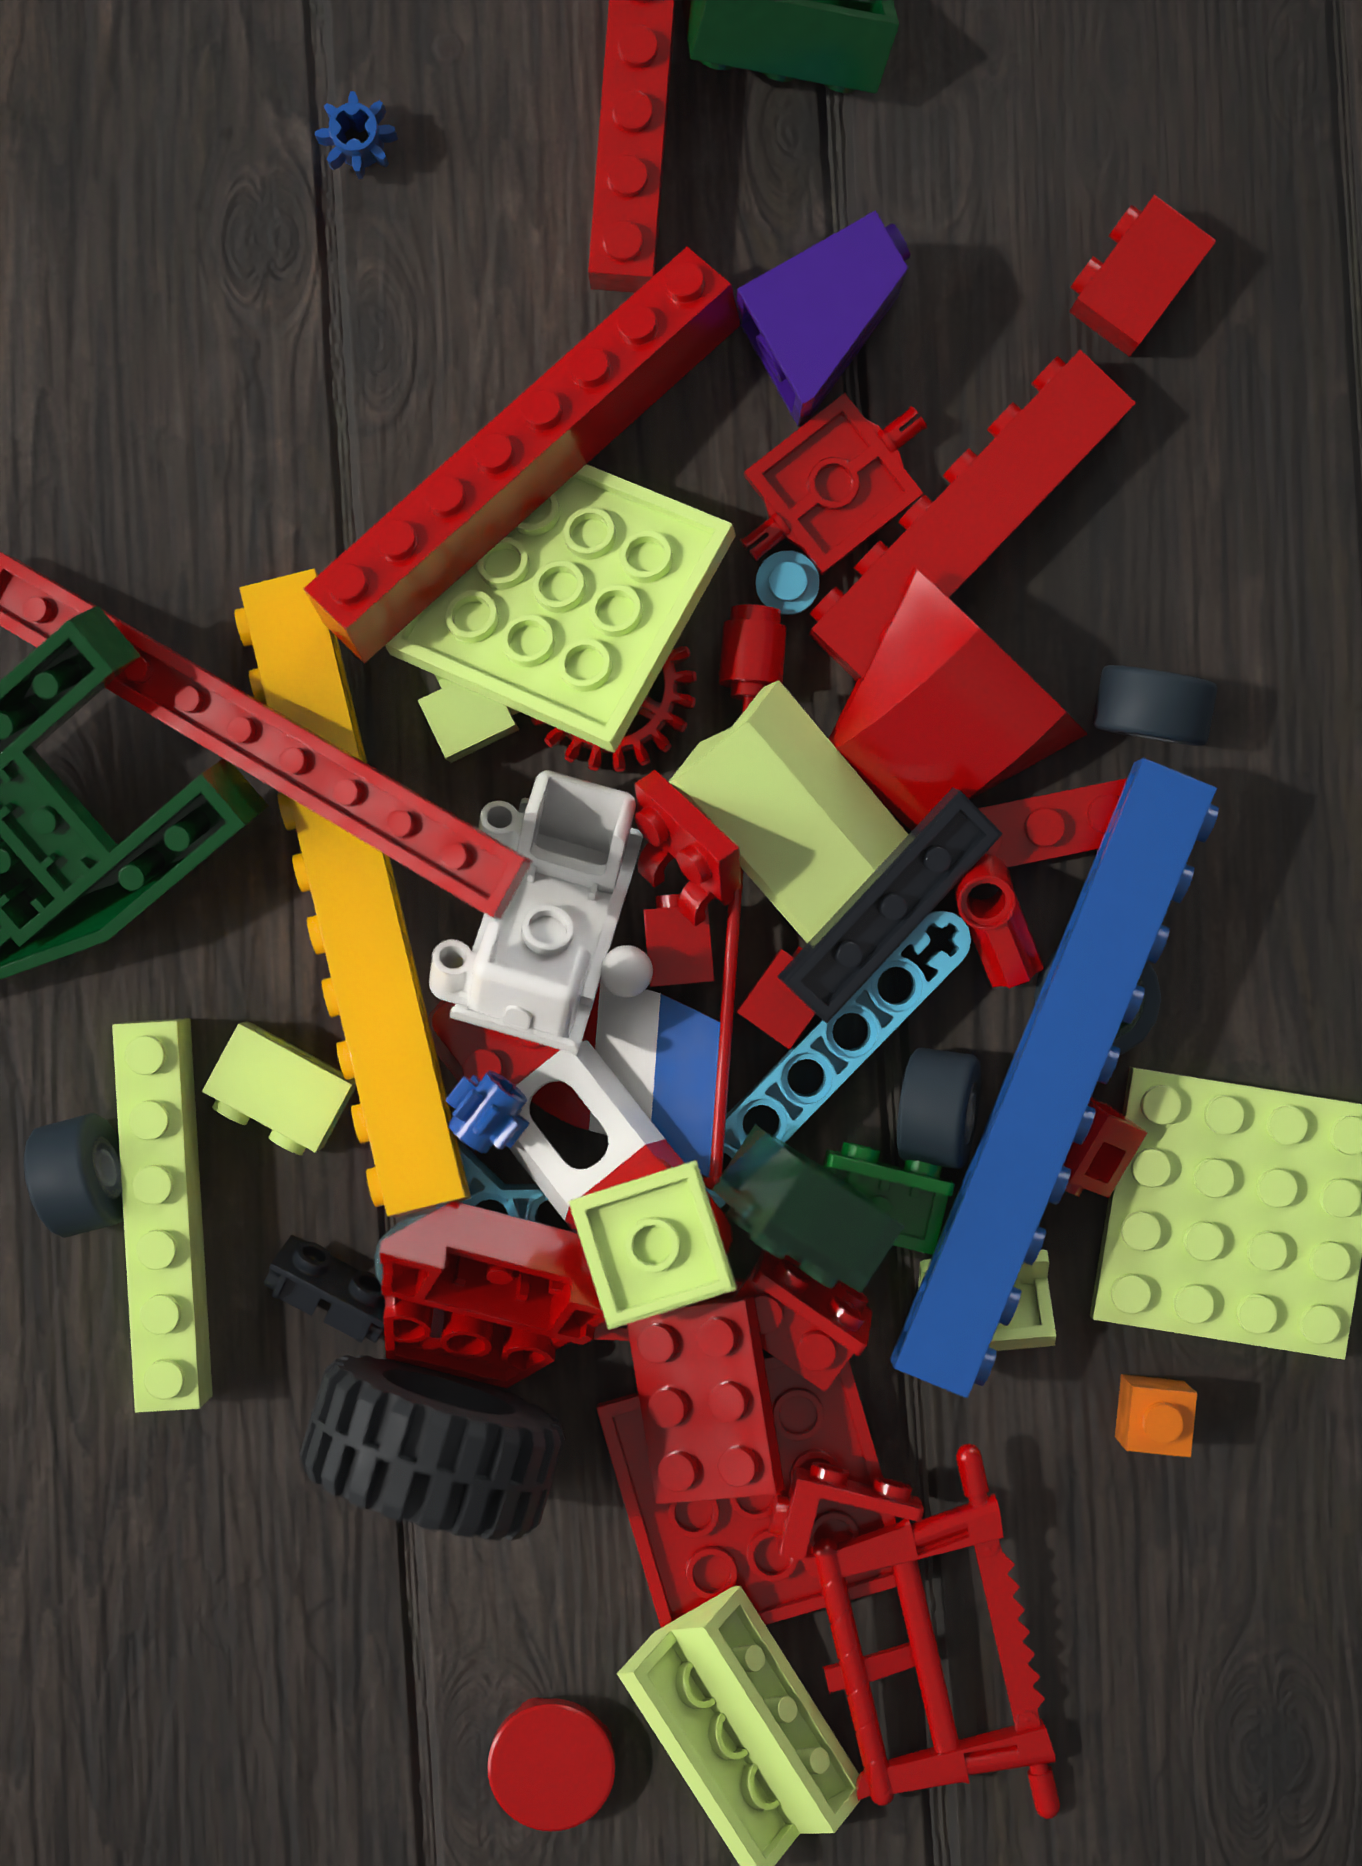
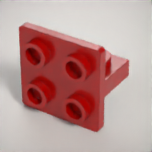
M769 1239L761 1250L758 1262L732 1298L754 1296L762 1349L826 1392L852 1355L860 1356L867 1347L873 1311L866 1306L868 1304L867 1297L855 1286L842 1279H837L833 1283L814 1269L816 1266L815 1261L801 1248L789 1242H785L783 1246H780L775 1241Z

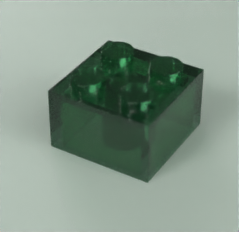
M756 1124L712 1189L731 1206L725 1216L751 1233L750 1239L780 1259H784L787 1254L801 1263L799 1267L805 1273L831 1289L840 1280L861 1293L905 1227L851 1183Z

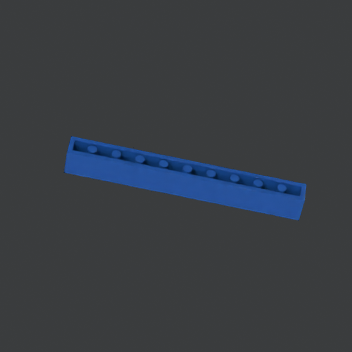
M1145 758L1133 763L890 1360L894 1369L965 1398H968L974 1383L983 1386L987 1381L997 1350L989 1347L998 1323L1005 1326L1009 1325L1021 1297V1289L1013 1287L1023 1262L1031 1266L1034 1264L1043 1245L1046 1229L1038 1225L1048 1202L1054 1205L1059 1203L1069 1181L1071 1169L1063 1166L1072 1142L1080 1145L1084 1142L1092 1125L1096 1109L1088 1106L1095 1085L1097 1081L1106 1084L1117 1064L1120 1048L1113 1046V1041L1121 1022L1131 1024L1140 1008L1145 988L1137 985L1142 970L1146 961L1154 964L1157 962L1166 944L1170 928L1162 925V921L1171 900L1180 903L1191 883L1194 867L1186 864L1196 840L1202 843L1207 840L1217 819L1219 807L1211 804L1217 789L1216 787Z

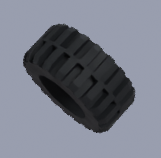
M346 1355L337 1358L324 1371L300 1451V1458L304 1472L308 1474V1478L312 1482L323 1485L325 1491L334 1496H342L348 1499L349 1503L363 1509L382 1513V1516L397 1521L403 1520L414 1523L421 1528L451 1532L456 1536L468 1538L477 1536L485 1540L500 1541L502 1538L517 1540L522 1536L526 1537L541 1522L565 1437L561 1423L553 1414L546 1413V1409L537 1404L528 1403L520 1396L498 1390L495 1386L385 1357L379 1359L369 1355H357L356 1357Z

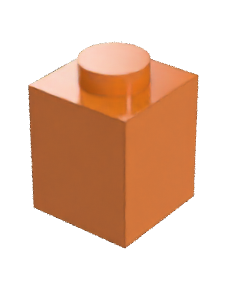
M1121 1374L1115 1438L1126 1451L1191 1457L1197 1392L1183 1380Z

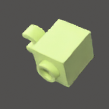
M437 675L435 677L441 689L418 700L445 758L451 763L519 730L513 717L519 711Z

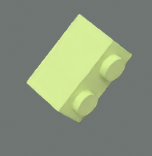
M247 1021L238 1023L202 1092L216 1099L212 1108L221 1115L242 1125H246L249 1119L252 1118L272 1129L268 1137L272 1142L292 1153L303 1155L306 1148L315 1153L324 1148L357 1085L355 1078L345 1080L342 1071Z

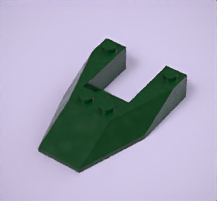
M98 605L68 619L0 680V980L108 941L269 806L235 765L223 758L200 774L117 845L35 749L141 656Z

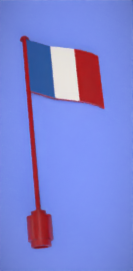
M735 605L730 608V620L723 622L719 684L731 688V698L743 700L742 713L763 687L778 680L783 684L787 627L781 624L780 609L764 605ZM741 867V888L735 891V900L728 904L720 1021L664 994L646 989L633 997L617 996L605 987L601 978L584 1032V1036L685 1164L697 1160L701 1174L709 1177H702L705 1187L711 1191L722 1190L728 1182V1179H722L744 873ZM561 1081L550 1082L541 1087L531 1099L534 1104L545 1112L573 1126L607 1135L600 1122L575 1090L567 1083Z

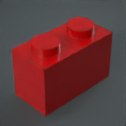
M1155 194L1142 212L1133 205L1128 208L1108 236L1117 245L1103 263L1093 256L1070 287L1079 296L1069 313L1129 357L1217 241Z

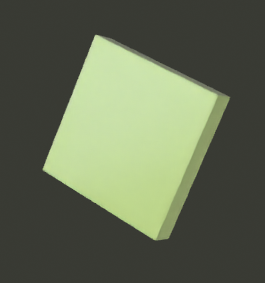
M697 1160L569 1201L608 1329L737 1288Z

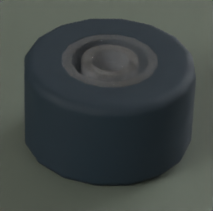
M1108 665L1102 670L1093 725L1097 729L1123 735L1184 745L1204 746L1208 742L1217 686L1208 680L1137 667Z
M918 1048L911 1055L902 1085L897 1122L898 1154L904 1161H921L953 1169H961L965 1165L972 1148L979 1111L981 1070L980 1062L976 1056L928 1048Z
M90 1113L35 1128L26 1141L24 1154L25 1181L31 1202L40 1220L50 1232L67 1238L113 1226L124 1221L119 1137L109 1122L95 1113Z

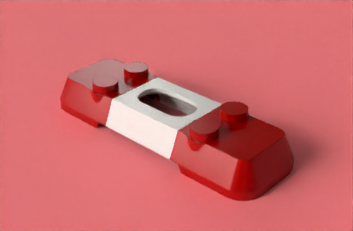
M442 1000L430 1013L428 1019L436 1053L458 1082L463 1076L471 1079L473 1075H476L481 1080L488 1071H493L512 1082L527 1098V1102L522 1107L519 1115L525 1118L530 1125L512 1148H508L574 1233L579 1235L569 1205L570 1200L685 1164L584 1035L578 1054H574L450 1018L452 1007H455V1003ZM561 1081L570 1085L608 1135L609 1146L606 1154L598 1163L588 1169L578 1170L566 1164L534 1123L530 1115L529 1105L532 1097L541 1087L550 1082ZM707 1192L727 1255L733 1243V1229L726 1214Z

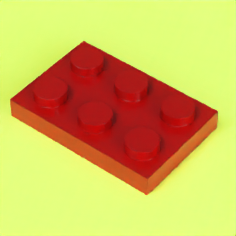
M754 1296L694 1302L627 1323L656 1504L776 1495L785 1488Z

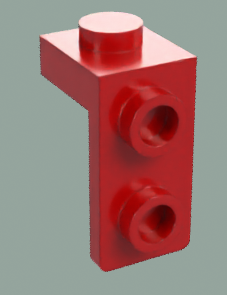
M812 1462L810 1470L795 1467L788 1497L777 1494L768 1533L778 1535L779 1555L805 1561L820 1498L917 1522L922 1520L924 1507L919 1497L911 1495L913 1488L908 1484L882 1477H876L873 1485L848 1480L850 1472L844 1468L822 1462Z

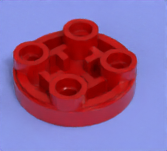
M539 1697L526 1700L502 1722L491 1744L487 1767L488 1778L497 1802L514 1820L536 1830L562 1831L586 1822L603 1806L613 1786L616 1758L612 1734L596 1715L575 1702Z

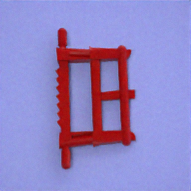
M964 1444L957 1450L956 1460L964 1496L969 1499L968 1503L922 1519L921 1522L916 1521L910 1524L908 1519H903L898 1523L838 1544L833 1539L822 1537L814 1544L813 1554L806 1555L805 1561H802L809 1575L820 1581L837 1658L839 1659L838 1663L823 1666L829 1693L845 1689L848 1696L847 1700L854 1730L856 1731L859 1752L863 1767H865L864 1771L859 1774L856 1782L858 1801L870 1796L874 1803L879 1806H886L892 1802L896 1793L961 1782L970 1784L969 1775L1029 1766L1030 1769L1027 1774L1035 1809L1041 1817L1052 1819L1060 1811V1801L1053 1770L1048 1763L1056 1762L1047 1728L1042 1719L1039 1718L1038 1708L1045 1700V1697L1033 1685L1040 1678V1675L1028 1664L1035 1653L1023 1642L1030 1631L1018 1620L1025 1608L1013 1597L1020 1586L1008 1575L1015 1563L1001 1549L999 1539L1004 1537L1000 1508L996 1495L994 1493L987 1495L989 1486L980 1449L973 1444ZM974 1545L1014 1726L959 1740L918 1559ZM892 1566L909 1642L863 1656L845 1577ZM915 1667L934 1747L887 1759L870 1682Z

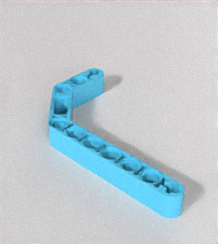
M946 911L930 912L828 1023L819 1019L726 1114L724 1153L729 1155L735 1163L734 1174L722 1190L711 1191L706 1188L720 1208L962 962L970 949L971 943L969 928L962 918ZM931 925L935 928H944L949 925L953 932L950 934L948 941L954 948L949 954L943 951H935L922 963L933 969L931 975L925 979L918 965L902 957L901 952L909 946L913 955H919L931 940L925 933L927 927ZM901 967L911 978V992L902 1002L887 1003L878 992V979L888 968ZM847 1013H856L862 1016L868 1029L864 1042L852 1049L838 1046L834 1041L832 1033L836 1020ZM803 1059L816 1061L823 1070L822 1084L817 1090L809 1094H800L792 1090L787 1079L792 1065ZM765 1105L777 1112L779 1116L778 1129L769 1138L761 1140L752 1138L743 1129V1118L752 1107ZM457 1138L471 1199L459 1202L476 1207L483 1200H497L504 1205L509 1216L541 1224L538 1217V1208L548 1198L538 1185L504 1184Z

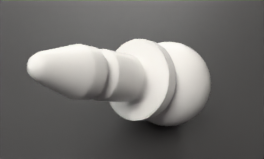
M623 945L612 949L605 956L601 964V978L605 987L611 993L620 997L639 995L648 987L652 979L653 966L650 958L645 952L634 946Z

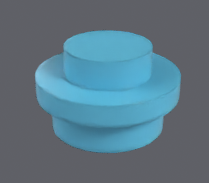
M780 551L769 556L759 567L756 576L757 595L764 606L780 609L781 615H794L804 611L813 603L817 596L819 575L812 561L803 554L795 551Z

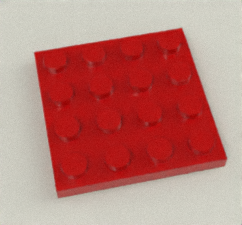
M771 1354L763 1355L785 1487L778 1495L788 1497L795 1467L810 1470L812 1462H822L844 1468L850 1472L848 1480L873 1485L876 1477L883 1478L849 1361L827 1391L824 1392ZM638 1392L597 1404L596 1409L661 1628L734 1586L742 1587L765 1625L826 1608L819 1579L809 1575L801 1560L779 1555L778 1535L768 1533L777 1494L656 1504ZM820 1498L806 1555L813 1554L814 1544L822 1537L833 1539L838 1544L895 1524V1516ZM892 1566L845 1577L850 1600L897 1587Z

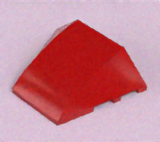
M915 566L905 583L908 590L892 622H886L879 636L882 642L865 676L858 678L829 737L831 743L883 805L911 831L952 787L960 790L971 800L1087 735L1086 731L1041 686Z
M452 1201L381 1241L379 1254L380 1264H383L381 1286L382 1295H385L384 1333L387 1359L508 1388L554 1362L556 1350L569 1342L584 1345L593 1340L594 1328L606 1321L585 1252L577 1233Z

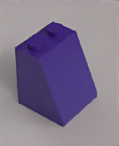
M876 210L737 290L736 308L740 326L797 426L809 421L899 297L908 270L905 261L911 258L910 251L896 225L891 223L884 226Z

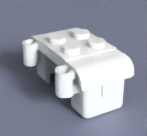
M546 770L536 777L530 798H522L519 811L505 801H493L483 807L478 829L533 860L502 918H492L484 913L472 952L466 944L458 940H446L435 947L432 956L429 987L437 998L455 1003V1007H452L450 1018L578 1054L601 980V964L609 953L643 839L640 830L631 828L636 809V801L631 794Z

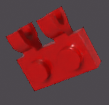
M654 770L635 783L638 811L635 814V821L638 829L648 841L638 858V872L655 888L664 882V869L675 858L681 871L689 880L679 896V912L696 927L705 921V909L713 898L716 897L725 906L735 900V891L741 888L739 847L662 775Z

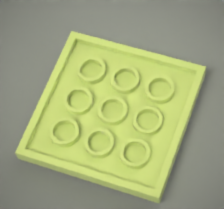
M586 464L391 639L385 647L389 654L615 753L736 535L733 524Z
M1130 1067L1122 1115L1148 1133L1108 1199L1090 1317L1093 1320L1345 1360L1362 1257V1104Z

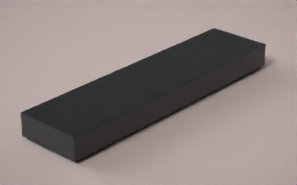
M952 787L780 972L777 978L821 1020L828 1023L1003 833L960 790Z

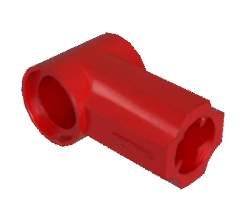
M984 854L954 886L958 910L969 928L992 987L1004 986L1012 988L1030 981L1037 972L1044 969V965L1013 889L1008 868L996 856ZM983 883L995 884L1000 888L989 899L979 900L968 895L974 887Z

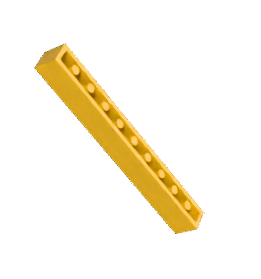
M310 569L239 587L244 607L235 609L234 613L241 641L244 647L253 645L258 668L249 670V679L254 698L367 763L338 638L323 624L303 590L306 585L318 576L316 570ZM278 793V803L284 825L287 830H297L302 853L292 855L296 879L302 893L311 891L316 915L307 917L311 943L316 955L326 954L331 978L322 980L325 1003L331 1017L340 1015L346 1040L336 1043L340 1067L345 1080L355 1078L361 1102L351 1106L355 1131L361 1144L370 1142L376 1166L366 1169L372 1201L375 1207L385 1205L388 1217H399L443 1206L452 1201L459 1202L471 1199L457 1136L448 1125L452 1115L449 1104L445 1101L447 1094L390 857L283 793Z

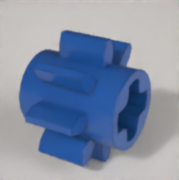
M351 91L348 103L338 108L328 103L324 105L330 119L329 128H321L315 131V136L320 145H335L327 157L331 169L336 170L345 162L353 167L358 179H363L365 167L371 166L375 162L383 167L389 165L383 151L384 143H392L398 140V135L394 126H378L386 114L383 102L379 100L368 108L360 104L355 91ZM350 128L359 133L366 129L369 137L363 143L355 138L347 141L345 133Z
M488 1071L481 1080L476 1075H473L471 1079L463 1076L445 1099L450 1106L456 1109L453 1112V1117L448 1122L452 1132L468 1146L482 1153H487L493 1144L501 1150L505 1145L512 1148L530 1125L525 1118L519 1115L522 1107L527 1102L525 1095L512 1082L493 1071Z

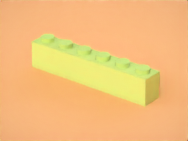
M186 1018L112 1024L135 1412L200 1409L213 1395L191 1020Z

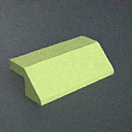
M779 680L763 687L731 728L699 742L669 780L673 787L739 847L740 867L806 943L820 931L909 835Z
M741 1586L727 1589L655 1631L617 1673L740 1866H775L800 1834L835 1833L860 1802L856 1794V1782L859 1773Z

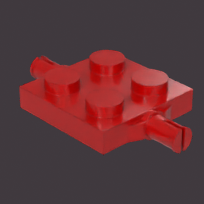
M844 393L745 470L744 477L764 501L769 519L746 537L740 539L741 544L747 551L763 537L767 536V538L750 550L749 555L757 562L760 557L786 538L788 542L799 547L812 561L819 573L823 575L919 500L924 493L904 469L898 451L900 447L927 428L925 421L920 417L906 429L900 431L917 417V410L912 406L908 407V410L881 429L880 426L864 418L846 393Z

